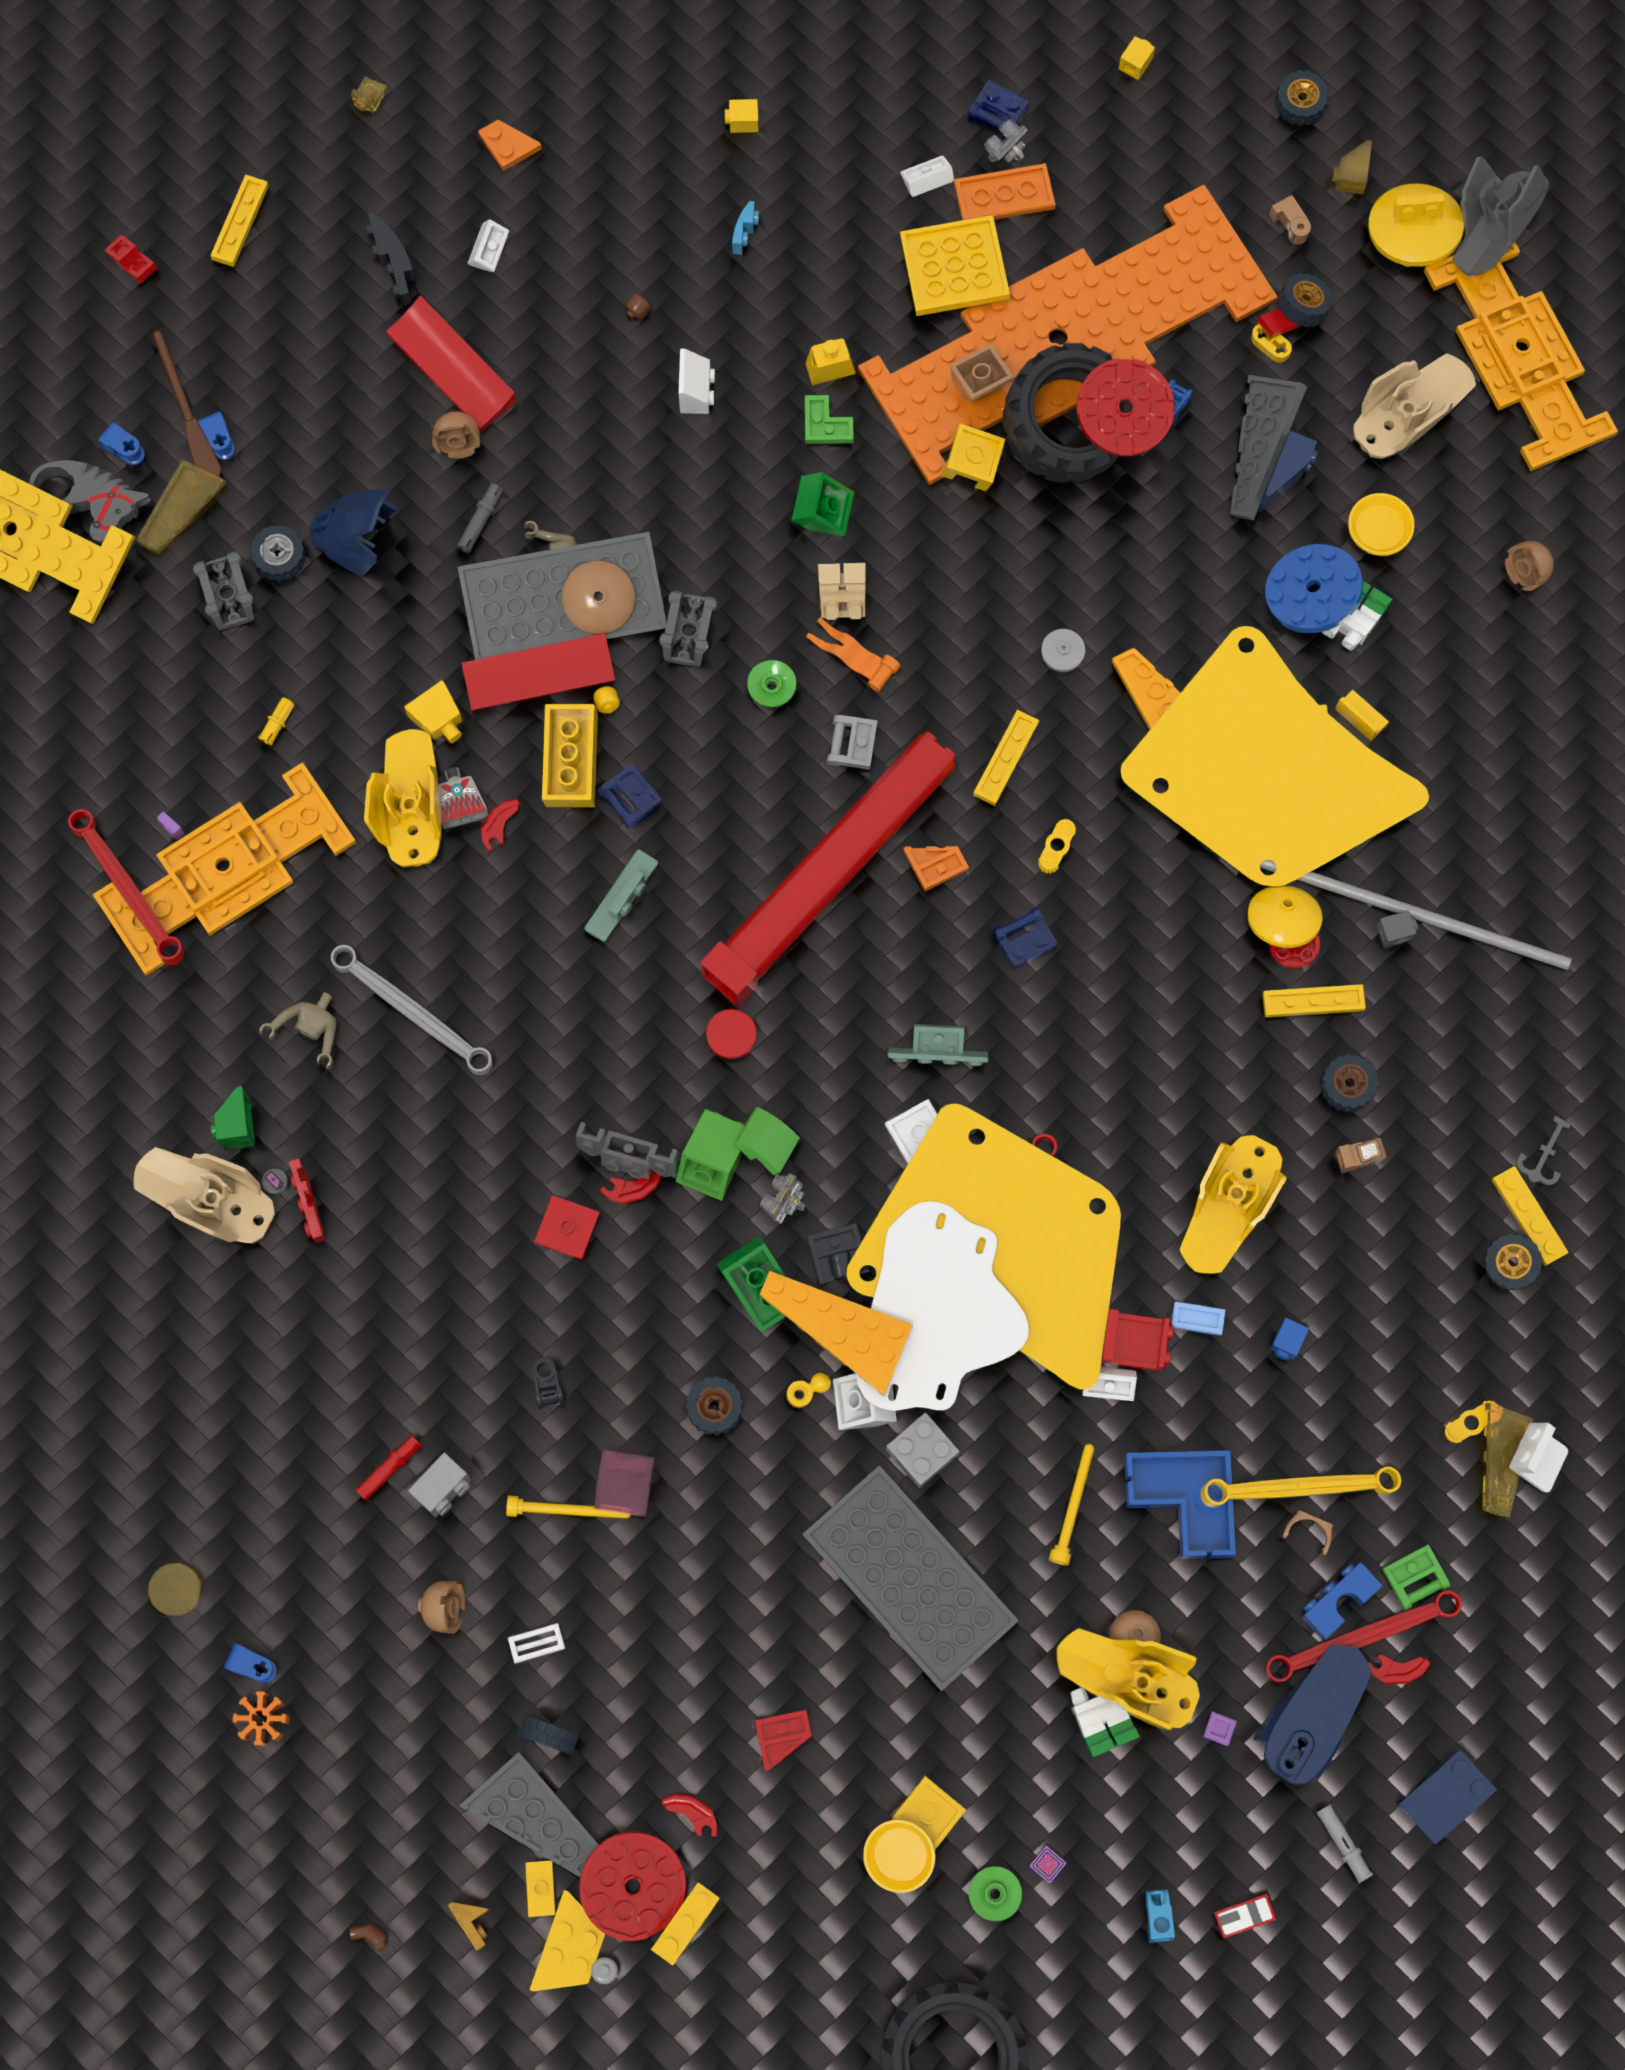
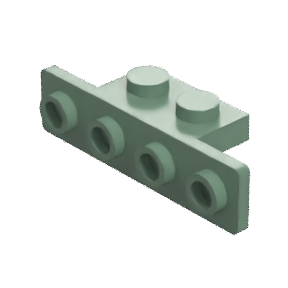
M637 850L585 926V931L602 942H606L623 916L626 917L632 908L631 903L636 896L639 897L644 891L645 883L657 867L658 861L641 850Z
M914 1024L913 1048L889 1047L888 1058H893L895 1062H907L908 1059H918L920 1063H932L933 1060H943L944 1064H957L958 1061H968L969 1065L979 1066L983 1062H988V1052L963 1051L964 1026Z

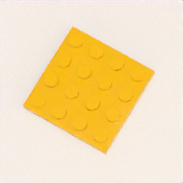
M993 215L900 232L916 316L1010 299Z

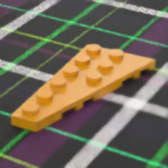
M1132 648L1112 658V663L1149 730H1151L1180 695V692L1173 686L1174 684L1171 681L1165 679L1135 648Z
M769 1271L760 1292V1297L782 1315L789 1318L798 1328L810 1335L819 1345L885 1397L913 1324Z

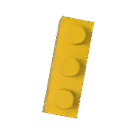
M698 1882L651 1950L671 1965H674L720 1898Z

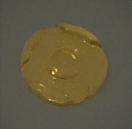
M168 1564L153 1574L149 1583L148 1595L152 1605L159 1612L169 1616H180L190 1612L197 1605L201 1583L198 1575L191 1568L182 1564Z

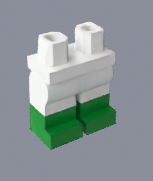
M1364 581L1362 598L1354 613L1339 622L1340 625L1322 632L1329 638H1334L1338 631L1346 635L1342 645L1350 651L1358 644H1363L1392 601V598L1373 588L1359 610L1358 608L1371 588V585Z
M1084 1688L1070 1692L1074 1705L1071 1709L1091 1758L1140 1737L1127 1711L1098 1696L1089 1700ZM1104 1724H1106V1726H1107V1728H1108V1731H1109V1733H1110L1112 1739L1110 1738V1736H1109V1734H1108V1732H1107L1106 1727H1105Z

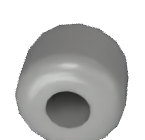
M609 1957L599 1958L592 1965V1977L599 1984H609L618 1976V1965Z

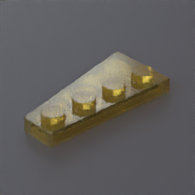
M182 460L137 537V544L159 554L226 484L225 480Z
M1485 1403L1488 1421L1484 1430V1436H1487V1451H1484V1462L1487 1465L1486 1475L1483 1476V1510L1504 1518H1510L1520 1475L1511 1470L1509 1466L1529 1423L1533 1422V1418L1493 1403Z

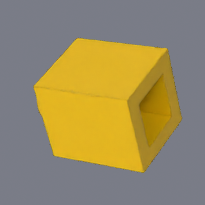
M1135 36L1120 58L1119 70L1139 80L1153 60L1155 47L1149 41Z
M757 99L729 100V109H725V124H730V133L758 132Z

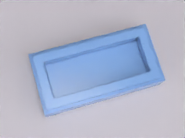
M1174 1302L1171 1325L1175 1329L1221 1336L1225 1309Z

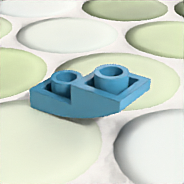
M749 201L735 226L732 241L733 254L742 255L743 246H747L748 233L753 234L754 225H758L759 211L755 210L754 201Z

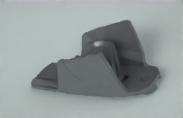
M1478 156L1462 190L1461 209L1465 227V238L1453 257V262L1463 273L1472 276L1492 269L1529 224L1541 206L1549 186V181L1543 175L1540 166L1535 165L1531 172L1520 171L1510 174L1502 181L1496 176L1483 157Z

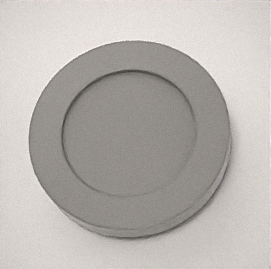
M1058 629L1045 637L1042 643L1041 655L1045 664L1051 669L1058 672H1069L1076 669L1082 663L1085 655V645L1082 638L1074 631Z

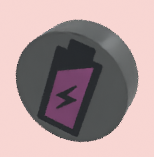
M270 1169L262 1178V1185L269 1194H282L288 1187V1178L280 1169Z

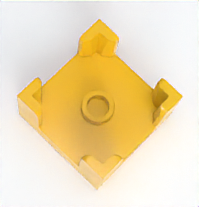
M960 423L953 433L951 443H953L949 459L944 464L941 476L953 479L958 474L978 481L975 488L986 491L993 483L1005 439Z

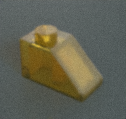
M1367 140L1341 158L1339 167H1334L1332 181H1336V191L1364 193L1372 141Z

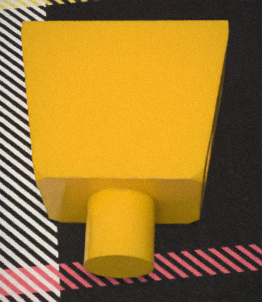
M844 339L828 340L825 343L811 347L806 360V367L812 385L855 374L850 353Z
M440 681L404 706L407 716L424 732L429 733L433 740L444 735L450 743H453L461 737L462 734L456 727L462 721L461 715L443 681Z

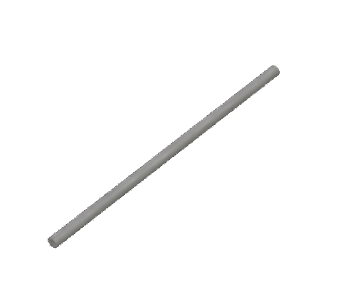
M1264 860L1260 868L1275 872L1276 864L1271 860ZM1309 872L1296 879L1395 913L1409 911L1410 916L1416 920L1568 970L1571 963V958L1314 872Z

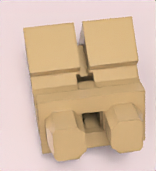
M844 563L843 573H840V564H818L821 618L836 620L839 617H850L851 619L865 617V563Z

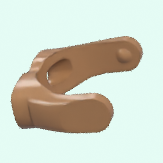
M1297 1510L1296 1515L1287 1523L1282 1537L1286 1539L1291 1526L1299 1520L1315 1521L1321 1526L1326 1535V1543L1322 1549V1555L1325 1556L1331 1544L1333 1525Z

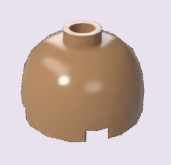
M449 412L443 414L433 427V447L440 454L441 451L448 453L450 458L471 456L474 453V449L480 446L479 427L474 419L466 413Z
M1523 541L1508 549L1509 557L1505 559V566L1514 584L1519 582L1521 586H1524L1521 589L1532 591L1549 580L1554 570V562L1550 551L1542 543Z
M438 1581L429 1586L424 1592L423 1597L419 1599L418 1611L421 1613L427 1627L433 1631L454 1634L462 1624L463 1619H458L459 1608L465 1611V1594L462 1585L456 1584L457 1581Z
M1130 1610L1123 1612L1113 1621L1109 1629V1639L1154 1641L1160 1644L1161 1631L1158 1623L1151 1615L1144 1611Z

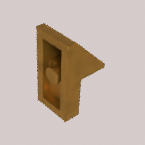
M455 1902L448 1905L449 1909L476 1951L488 1945L485 1941L488 1937L487 1933L480 1923L475 1925L474 1921L491 1909Z

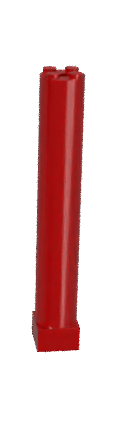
M926 731L924 734H920L724 944L720 941L700 962L701 976L739 1007L758 987L760 977L956 768L953 761L956 757L955 754L947 747L942 748L930 732Z

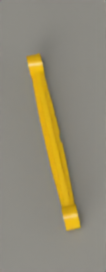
M1384 1467L1373 1475L1304 1477L1227 1485L1221 1479H1213L1202 1486L1200 1496L1205 1505L1218 1507L1229 1499L1298 1497L1374 1489L1381 1495H1388L1400 1487L1401 1476L1396 1469ZM1382 1472L1388 1473L1392 1477V1489H1385L1380 1484L1379 1476ZM1214 1484L1221 1489L1223 1497L1220 1502H1215L1208 1496L1207 1490L1209 1485Z

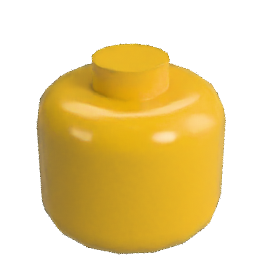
M601 687L594 693L595 705L599 712L612 713L619 707L618 694L613 687Z

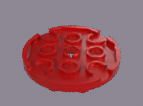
M1118 358L1099 365L1087 376L1077 397V417L1082 431L1096 447L1116 456H1135L1154 448L1167 434L1174 416V398L1168 382L1154 367L1137 359ZM1123 401L1130 403L1132 407L1131 412L1121 413L1119 403Z
M637 1831L615 1834L598 1844L584 1862L579 1879L581 1904L590 1921L608 1936L626 1941L643 1940L660 1930H664L682 1906L686 1890L684 1870L672 1848L654 1835ZM635 1878L639 1881V1889L634 1893H629L625 1890V1883Z

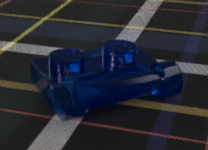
M988 80L975 102L971 104L968 115L983 119L1000 128L1002 133L1009 136L1027 109L1029 101ZM984 106L1009 120L1005 121L981 107Z
M630 764L598 790L602 798L605 797L623 818V823L628 829L634 827L639 820L663 803L659 795L633 764ZM616 787L623 792L637 809L634 813L631 814L615 795L613 790Z
M1038 907L1030 910L1029 914L1003 927L998 926L993 929L1013 969L1058 946ZM1033 922L1036 923L1038 928L1010 942L1008 941L1007 935Z

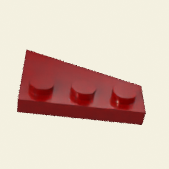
M299 1159L289 1161L293 1173L291 1181L294 1189H298L300 1196L297 1199L301 1214L305 1213L307 1222L304 1223L307 1237H312L315 1243L325 1241L306 1169Z

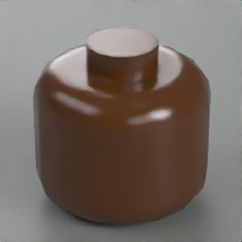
M634 293L625 303V307L628 309L627 314L633 319L635 317L643 319L652 309L651 304L639 293Z

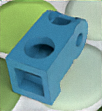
M1168 1890L1146 1891L1149 1943L1173 1941L1175 1933Z

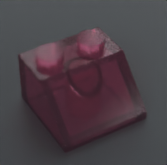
M603 1450L594 1508L646 1517L654 1472V1458Z

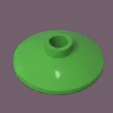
M768 660L761 662L752 669L748 677V691L751 697L757 703L766 707H778L787 703L796 690V678L793 671L788 665L780 661ZM775 684L777 687L774 690H770L767 686Z
M988 1867L977 1873L971 1881L969 1900L974 1911L982 1918L990 1921L1005 1920L1012 1916L1020 1906L1022 1899L1021 1885L1016 1876L1009 1870L1002 1867ZM992 1889L999 1890L1000 1896L998 1899L990 1897Z

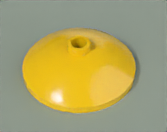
M1293 886L1267 887L1252 898L1248 908V922L1253 932L1263 941L1278 947L1293 948L1307 944L1317 936L1322 924V911L1317 901L1304 890Z

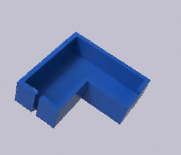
M1230 1451L1126 1453L1124 1456L1125 1480H1130L1125 1485L1126 1508L1178 1507L1180 1559H1204L1207 1553H1209V1558H1233L1236 1555L1233 1499L1227 1500L1218 1507H1209L1203 1503L1200 1496L1202 1486L1213 1479H1221L1227 1485L1232 1484ZM1209 1485L1207 1490L1208 1496L1211 1500L1220 1502L1223 1497L1221 1489L1217 1485Z

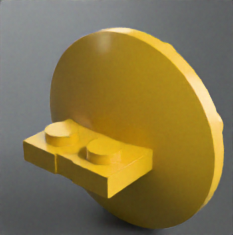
M1406 184L1387 191L1375 202L1370 212L1368 228L1374 246L1386 258L1406 267L1427 266L1444 260L1455 251L1463 236L1464 220L1458 203L1445 191L1426 184Z

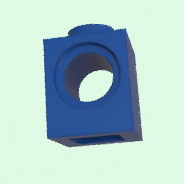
M1285 1318L1270 1349L1275 1351L1274 1355L1288 1361L1289 1358L1294 1360L1309 1328Z

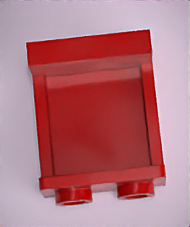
M1109 1309L1101 1363L1162 1372L1164 1365H1169L1170 1350H1166L1167 1340H1172L1173 1325H1169L1170 1318L1157 1319L1119 1313V1310Z

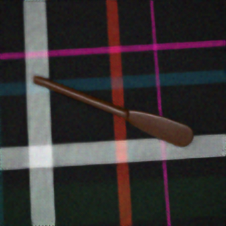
M155 331L153 338L185 419L186 435L197 473L205 482L215 481L221 474V466L199 422L192 413L163 334L160 331Z

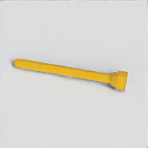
M1087 1444L1084 1447L1058 1545H1055L1054 1549H1051L1048 1560L1056 1564L1069 1565L1071 1555L1069 1554L1070 1549L1068 1545L1094 1453V1446L1092 1444Z
M508 1495L506 1516L517 1517V1514L522 1515L523 1512L625 1519L631 1516V1511L628 1508L523 1502V1499H518L519 1496Z

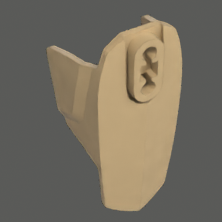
M1449 354L1443 355L1421 370H1418L1417 363L1414 360L1401 363L1371 383L1362 403V413L1353 426L1354 439L1370 457L1383 459L1400 452L1430 430L1476 386L1473 373L1464 362ZM1385 426L1390 427L1391 430L1385 429ZM1375 438L1374 444H1370L1366 441Z
M155 1147L145 1154L136 1166L134 1173V1189L169 1210L175 1218L224 1241L253 1244L264 1238L275 1216L273 1201L261 1191L260 1183L252 1174L239 1165L210 1154L194 1153L193 1157L189 1159ZM241 1208V1213L235 1216L233 1214L234 1209ZM254 1218H263V1224L257 1226Z

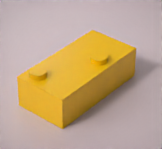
M545 704L542 800L546 807H595L598 712L594 704Z

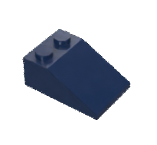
M1293 431L1289 432L1257 511H1264L1299 481L1304 472H1309L1318 453L1317 450H1314L1317 441Z
M1456 1750L1398 1805L1436 1845L1481 1806L1497 1789L1461 1750Z

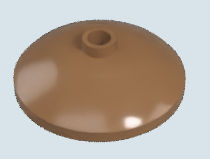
M591 561L580 565L568 576L562 591V603L567 617L576 627L591 634H606L617 630L629 619L635 604V591L630 578L621 568L606 561ZM601 592L603 599L600 601L595 600L594 594Z

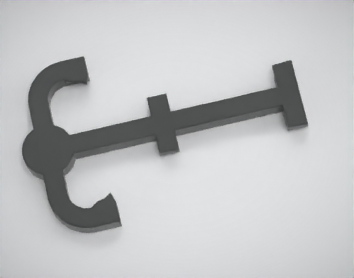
M1557 1116L1554 1117L1553 1121L1558 1125L1547 1146L1541 1145L1540 1150L1544 1152L1536 1168L1529 1170L1522 1165V1161L1527 1158L1522 1153H1520L1516 1161L1517 1169L1527 1175L1528 1180L1532 1183L1540 1182L1550 1186L1555 1184L1561 1175L1554 1171L1553 1179L1548 1180L1542 1177L1540 1172L1548 1154L1554 1156L1556 1152L1552 1150V1147L1562 1127L1569 1129L1571 1125Z

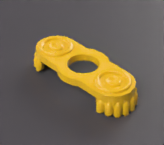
M1068 819L1059 821L1053 833L1046 839L1045 848L1038 859L1039 869L1046 874L1049 872L1051 874L1058 870V865L1063 855L1069 851L1073 835H1076V828L1072 821ZM1059 838L1063 840L1065 844L1063 850L1054 851L1051 848L1050 843L1053 839Z
M1484 1401L1477 1408L1465 1411L1460 1415V1418L1449 1422L1445 1426L1446 1438L1452 1443H1461L1465 1438L1479 1434L1484 1427L1496 1422L1500 1418V1407L1494 1401ZM1467 1416H1474L1478 1419L1479 1425L1477 1429L1469 1430L1465 1427L1464 1420Z

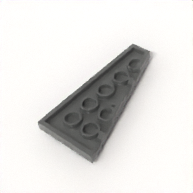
M1248 375L1247 383L1250 384L1249 394H1246L1245 397L1247 412L1242 420L1238 450L1241 453L1240 463L1236 465L1238 481L1233 488L1230 514L1233 516L1254 520L1307 386L1302 383Z
M520 1752L459 1805L579 1877L588 1855L598 1845L596 1840Z

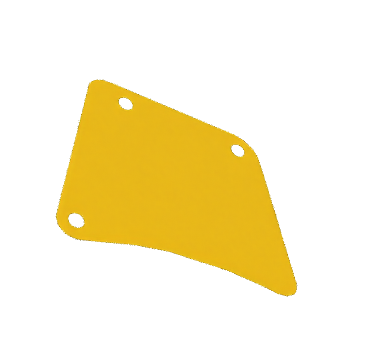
M1249 626L1238 627L1228 635L1122 763L1121 767L1122 778L1130 788L1249 879L1266 886H1283L1306 875L1421 810L1429 800V794L1423 784L1367 748L1325 712L1295 679L1265 635L1258 629ZM1242 638L1251 639L1254 642L1253 651L1249 653L1241 652L1238 647L1239 641ZM1164 778L1168 781L1169 788L1165 793L1154 791L1152 785L1155 779ZM1264 860H1271L1276 864V871L1273 875L1268 876L1261 872L1260 865Z
M960 1104L944 1106L939 1111L848 1264L847 1278L851 1287L863 1295L875 1296L883 1265L886 1234L890 1226L906 1210L918 1203L927 1201L940 1202L951 1206L967 1221L991 1230L997 1238L998 1244L992 1263V1272L1025 1313L1029 1325L1028 1338L1024 1346L1019 1350L1056 1374L1069 1385L1078 1389L1092 1388L1097 1383L1100 1374L1119 1239L1121 1213L1116 1199L1100 1183L975 1111ZM977 1128L981 1129L985 1134L984 1142L979 1145L972 1144L968 1138L969 1132ZM1100 1198L1104 1200L1106 1209L1103 1213L1094 1214L1091 1212L1089 1204L1092 1199ZM944 1213L938 1215L937 1229L944 1227L946 1219ZM981 1237L978 1239L976 1253H983L986 1244L985 1238ZM865 1265H871L876 1270L877 1275L870 1282L862 1280L859 1274L860 1269Z

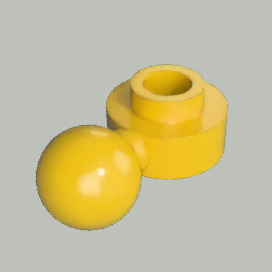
M817 1373L812 1377L809 1384L804 1381L793 1382L787 1390V1400L794 1407H805L810 1403L814 1392L824 1393L829 1390L831 1380L827 1374ZM801 1391L804 1395V1398L797 1399L795 1397V1392Z

